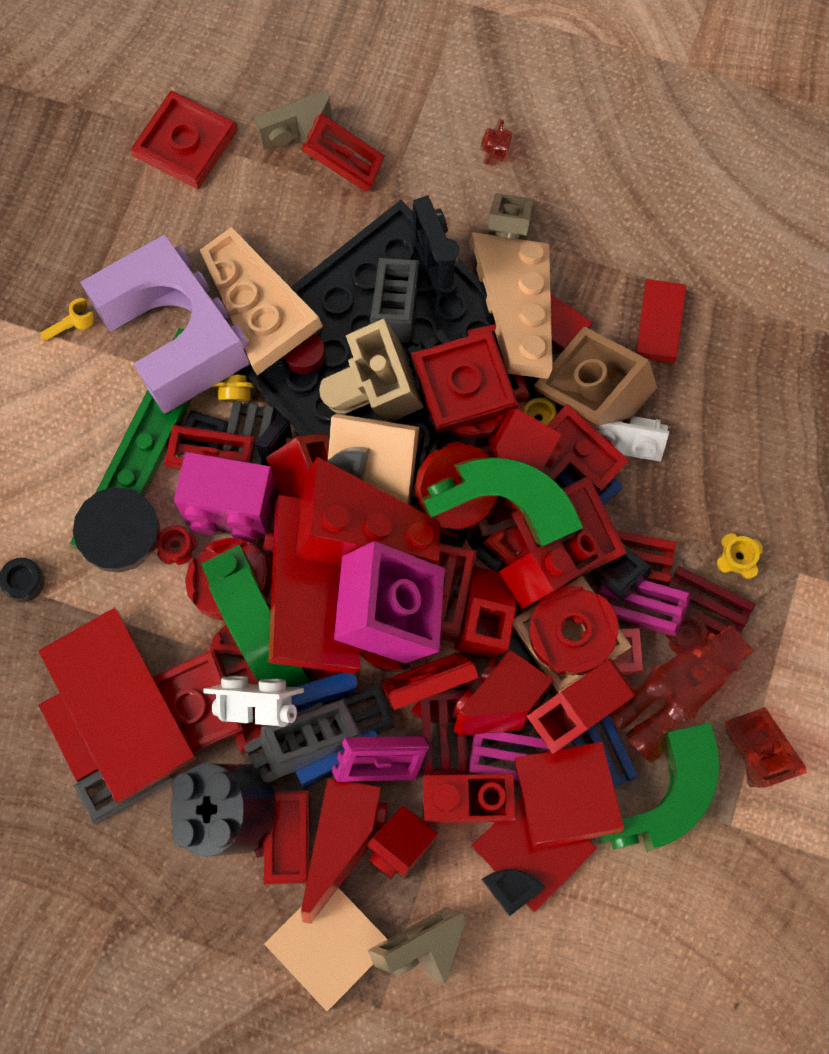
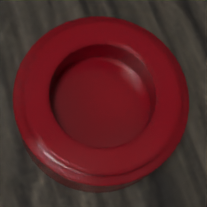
M314 333L284 355L292 371L299 374H309L315 372L323 365L326 352L322 339Z

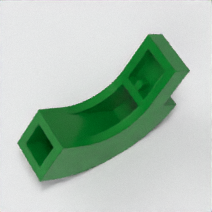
M481 457L456 463L454 466L461 481L454 483L452 477L443 479L428 486L429 495L421 498L427 514L433 517L480 496L496 495L505 497L520 509L535 543L541 546L583 528L570 499L555 481L528 464L505 458Z
M240 544L202 563L201 565L210 584L208 587L218 609L257 681L259 682V680L284 679L286 680L287 687H296L310 683L311 681L304 667L268 663L271 606Z
M711 722L667 732L661 738L669 768V784L664 798L651 811L622 818L623 832L598 837L599 844L611 842L613 850L639 844L637 835L642 834L648 852L677 840L697 824L713 799L719 776L718 748Z

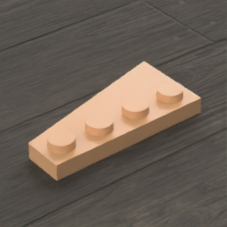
M232 227L200 249L233 324H237L249 343L244 349L256 375H259L323 327L316 313Z
M471 232L468 244L471 254L475 253L478 263L476 267L480 282L484 283L487 292L486 304L489 313H493L496 322L495 334L507 373L548 379L552 371L549 243L509 239Z

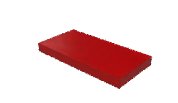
M279 495L275 501L268 663L356 674L360 669V648L334 640L341 566L296 558L300 498Z
M115 607L38 650L116 803L124 802L197 759L122 616Z

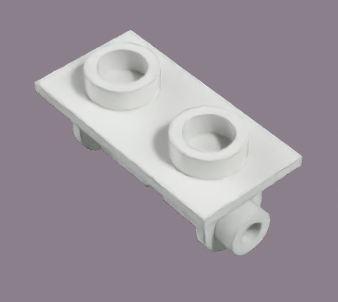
M633 416L629 424L622 423V420L598 426L585 418L595 430L623 455L661 462L669 431H667L668 425L660 424V419L651 420Z
M246 676L222 677L220 685L203 689L204 693L216 694V699L212 704V713L214 716H218L221 721L253 722V707H255V724L285 727L288 723L295 721L297 710L294 705H291V696L304 692V688L287 687L286 680L263 679L259 680V684H248V677Z

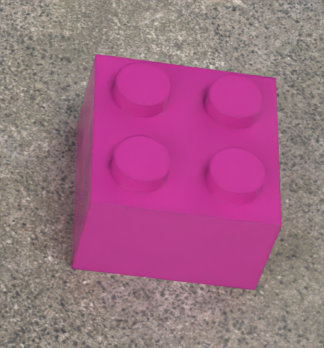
M185 452L174 503L186 525L190 526V529L196 533L214 535L215 531L232 533L231 536L233 538H242L248 542H256L257 538L265 539L266 534L270 532L278 490L270 466Z
M376 541L342 556L334 640L405 664L439 652L445 568Z

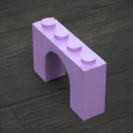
M165 234L80 282L92 305L110 332L144 312L160 306H179L192 312L188 325L177 338L134 363L145 386L164 414L250 364L244 348L249 345L244 333L237 324L230 327L226 321L230 317L218 297L210 299L208 293L211 291L199 271L195 273L190 271L189 268L192 267V263L182 246L179 245L174 248Z

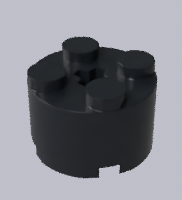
M205 763L191 768L186 773L179 774L173 781V797L171 802L172 838L175 844L181 848H186L193 854L204 857L246 854L254 851L260 846L257 844L261 841L264 834H269L274 826L276 800L269 782L263 781L257 773L260 771L248 764Z

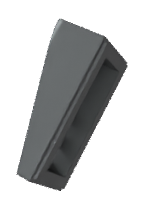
M379 258L370 324L384 318L401 343H410L414 327L419 260ZM386 276L409 278L408 281L387 280ZM385 292H402V293H407V294H395V293H385ZM383 307H394V308H405V309H404V310H402V309H385V308H383Z
M341 699L298 714L295 721L288 723L285 727L273 725L261 727L260 744L274 777L279 778L343 749L342 742L344 737L362 736L345 700ZM335 717L342 734L334 735L328 719ZM317 724L324 738L320 742H318L312 729ZM300 732L307 745L303 748H300L295 737ZM285 741L289 753L283 754L279 742Z

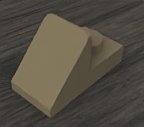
M324 90L254 116L258 138L263 150L274 146H284L291 142L292 139L300 137L302 144H304L308 140L307 135L314 126L312 123L316 116L322 113L328 118H332L328 91Z
M495 193L489 213L488 234L509 239L527 240L534 199Z
M443 908L369 949L368 952L376 968L395 975L405 973L416 967L419 963L417 958H419L427 977L440 984H445L449 977L466 920L462 912Z

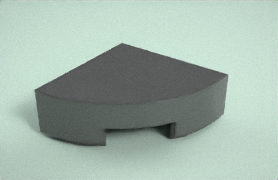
M346 448L341 450L344 452H338V454L333 455L327 462L363 480L370 448Z

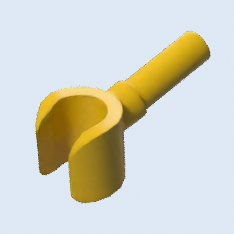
M84 298L73 300L69 305L70 315L40 332L43 340L47 341L73 326L82 330L91 327L94 321L93 311L85 315H77L86 310L88 307L87 300Z

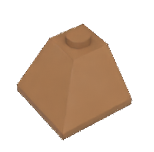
M585 326L552 363V371L549 378H539L533 385L534 389L562 406L568 404L580 416L598 426L632 418L657 389L648 359Z

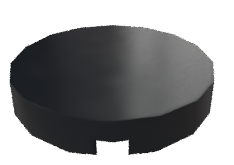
M112 487L96 492L84 501L75 516L73 536L77 549L89 563L103 571L121 573L137 568L145 562L144 559L150 555L151 551L153 553L159 542L161 527L155 509L143 495L128 488Z

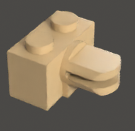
M384 318L346 335L353 358L348 360L350 367L324 378L319 389L321 399L333 412L345 415L370 403L371 408L384 422H387L389 419L395 421L424 408L399 338Z

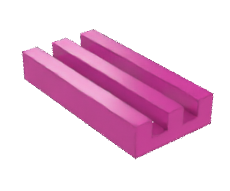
M644 580L633 592L678 605H670L632 593L621 601L638 608L672 616L671 622L610 604L616 613L617 620L677 637L691 598L688 592ZM602 585L599 592L602 597L608 602L611 599L620 601Z
M505 732L477 734L473 738L468 772L477 774H513L514 780H518L515 770L480 765V756L514 762L516 757L527 756V754L482 747L483 739L546 750L550 749L543 739Z
M424 736L344 737L342 745L345 751H339L337 755L339 764H334L332 773L336 782L416 780L429 745ZM355 763H375V764H355Z

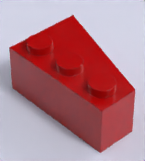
M319 457L315 459L303 478L301 485L296 558L341 566L342 556L376 541L427 562L437 564L439 561L440 521Z

